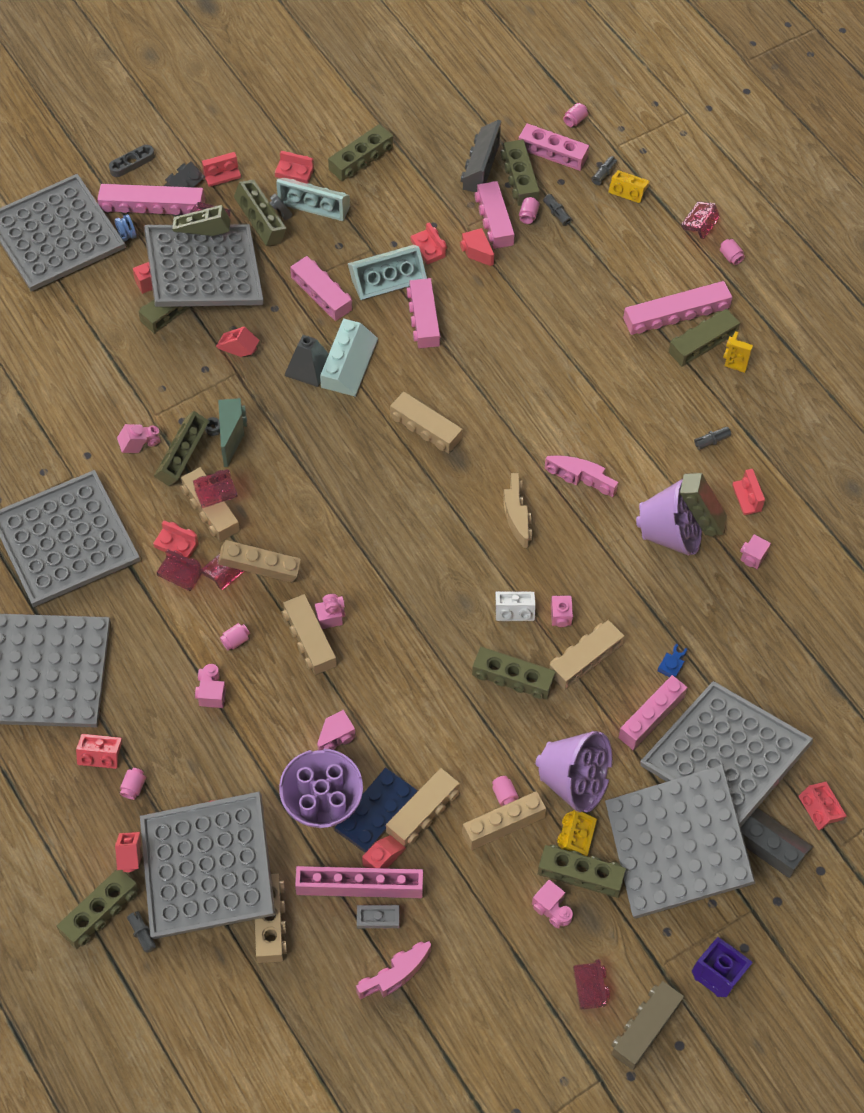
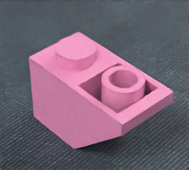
M344 710L325 719L317 743L318 750H334L337 746L348 744L355 738V728Z

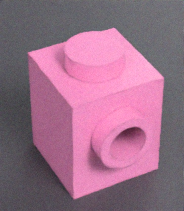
M754 534L749 543L745 542L740 552L743 553L741 561L749 567L758 569L766 557L771 543Z
M552 596V626H570L573 618L571 596Z

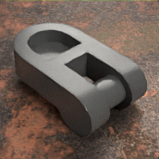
M276 193L270 197L272 201L269 203L275 210L281 212V217L284 220L290 219L292 217L291 211Z

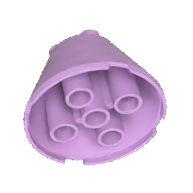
M681 479L645 502H641L639 505L640 516H637L636 523L637 527L642 530L643 540H649L690 556L696 554L699 550L702 529L680 495L683 480Z
M592 731L555 742L549 741L542 754L538 755L536 759L540 780L575 811L590 812L602 799L609 783V779H606L608 767L612 768V749L608 737L604 733Z
M331 749L312 752L309 750L295 757L284 769L279 784L281 802L287 813L299 823L316 828L331 827L345 821L355 812L363 794L362 777L355 763L346 755Z

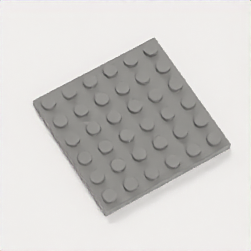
M78 174L0 208V244L30 291H34L126 248L124 241Z
M230 224L229 232L215 236L174 232L172 230L173 225L144 226L155 307L263 305L262 290L249 224Z
M95 470L0 509V539L33 607L140 561V557Z
M0 614V724L97 727L110 617Z
M713 681L645 755L640 764L643 768L666 782L723 765L741 827L812 745L813 738Z
M723 765L605 801L620 865L626 868L623 878L632 915L635 919L756 884Z
M260 792L140 816L150 938L157 939L275 915L262 794Z

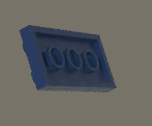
M385 767L362 794L360 804L355 812L345 821L337 824L334 827L335 831L366 853L386 832V824L418 790Z

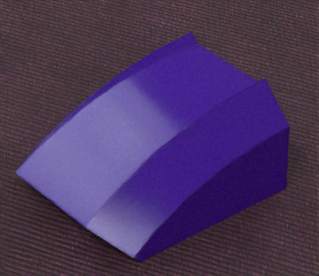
M717 937L698 959L692 969V974L695 981L700 982L715 993L716 997H727L753 962L727 942Z

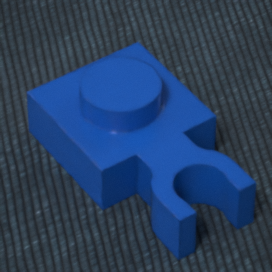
M675 644L672 652L673 655L666 653L657 671L668 677L673 675L676 678L685 662L681 659L684 658L688 649L685 648L682 653L677 652L678 644Z

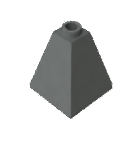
M302 335L285 372V376L319 387L321 383L320 375L329 353L317 339Z

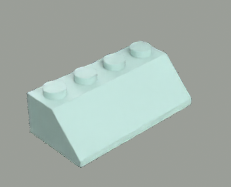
M277 179V195L287 207L344 221L350 207V195L306 184L294 179Z
M416 245L348 263L352 282L360 300L410 286V280L427 279L420 248Z
M343 318L320 375L321 388L356 397L378 337L361 323Z

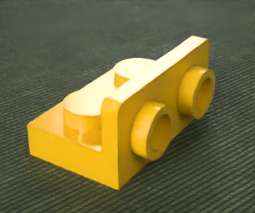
M618 170L611 179L608 192L640 203L650 181Z
M735 331L733 337L729 336L726 344L728 348H726L723 356L726 359L725 367L745 373L753 345L738 341L739 332Z
M575 810L565 814L562 820L563 828L557 839L558 846L562 850L569 852L577 851L587 857L597 819Z

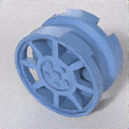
M128 214L124 215L121 219H114L118 234L124 242L129 238H137L134 225Z

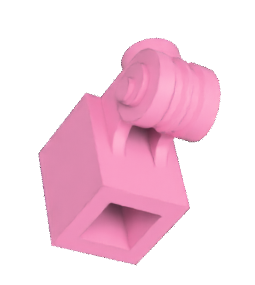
M125 424L117 437L122 453H139L145 443L150 447L156 446L160 443L159 429L153 425L142 427V425Z
M328 594L323 597L322 603L315 604L316 617L322 629L343 625L342 617H345V606L342 596L338 597L336 594Z
M208 664L203 669H199L198 681H200V686L196 687L195 699H198L199 706L223 708L226 693L225 683L218 681L219 671L218 667L214 664Z
M548 880L533 897V909L538 914H544L546 917H549L550 923L556 928L568 926L572 920V910L567 906L559 907L560 903L564 900L565 892L551 880Z

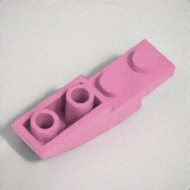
M547 456L545 459L544 469L551 474H556L568 483H573L577 486L581 480L587 486H592L602 494L611 497L617 492L618 482L605 476V468L598 464L568 456Z
M430 941L426 943L419 942L407 952H398L391 959V969H382L378 972L377 976L371 979L366 977L359 981L358 985H356V992L360 1000L379 990L384 998L408 982L428 958L431 952Z

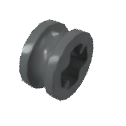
M215 417L208 418L209 422L205 428L206 433L210 436L219 435V419Z

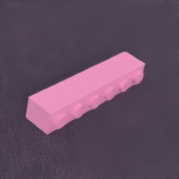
M101 184L97 199L99 206L105 212L184 215L204 210L206 200L203 188Z
M722 281L626 307L623 319L631 335L640 334L647 330L659 329L662 326L673 325L680 321L691 320L698 316L709 315L713 312L728 309L731 305L732 296L725 282Z
M296 866V895L422 898L423 869Z

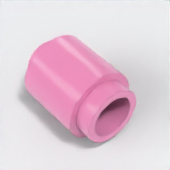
M576 103L563 117L565 124L569 127L577 126L588 116L586 106Z
M525 198L522 202L519 217L520 221L525 224H531L536 219L540 204L535 198Z
M726 239L721 243L720 252L729 263L738 265L744 260V251L734 239Z
M238 623L222 633L223 636L220 637V640L228 651L230 649L234 650L249 640L248 635L250 632L244 624L241 626Z
M137 768L127 770L120 786L121 796L131 800H135L136 796H139L146 780L142 770Z
M500 776L492 782V789L500 806L518 800L519 796L512 781L507 776Z

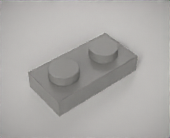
M357 905V928H399V905Z

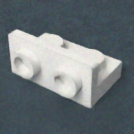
M534 592L495 593L496 621L535 620Z

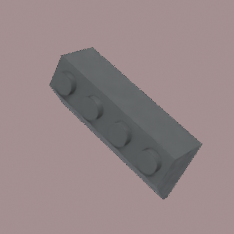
M496 120L481 127L479 134L475 135V146L471 147L470 150L471 158L467 159L465 165L466 172H462L461 175L463 190L477 192L478 184L487 183L500 145L501 120Z
M759 808L740 827L746 848L789 879L813 848V846Z

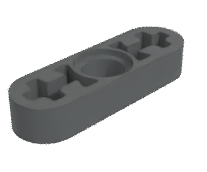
M142 145L109 163L110 174L114 177H120L152 161L155 156L153 147ZM129 159H136L134 163L127 162Z

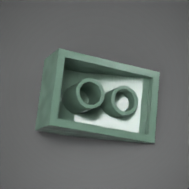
M241 398L218 400L221 451L224 467H228L244 436V427H247L245 405H241Z

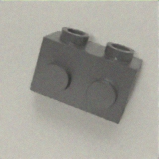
M190 161L187 165L183 163L177 169L178 173L176 175L170 174L165 179L167 183L164 186L194 187L205 176Z

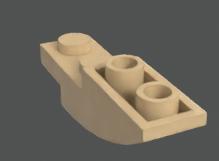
M511 473L510 489H504L503 495L505 515L517 541L523 548H527L528 541H532V529H528V524H531V513L527 512V506H523V497H519V492H522V480L519 481V473Z

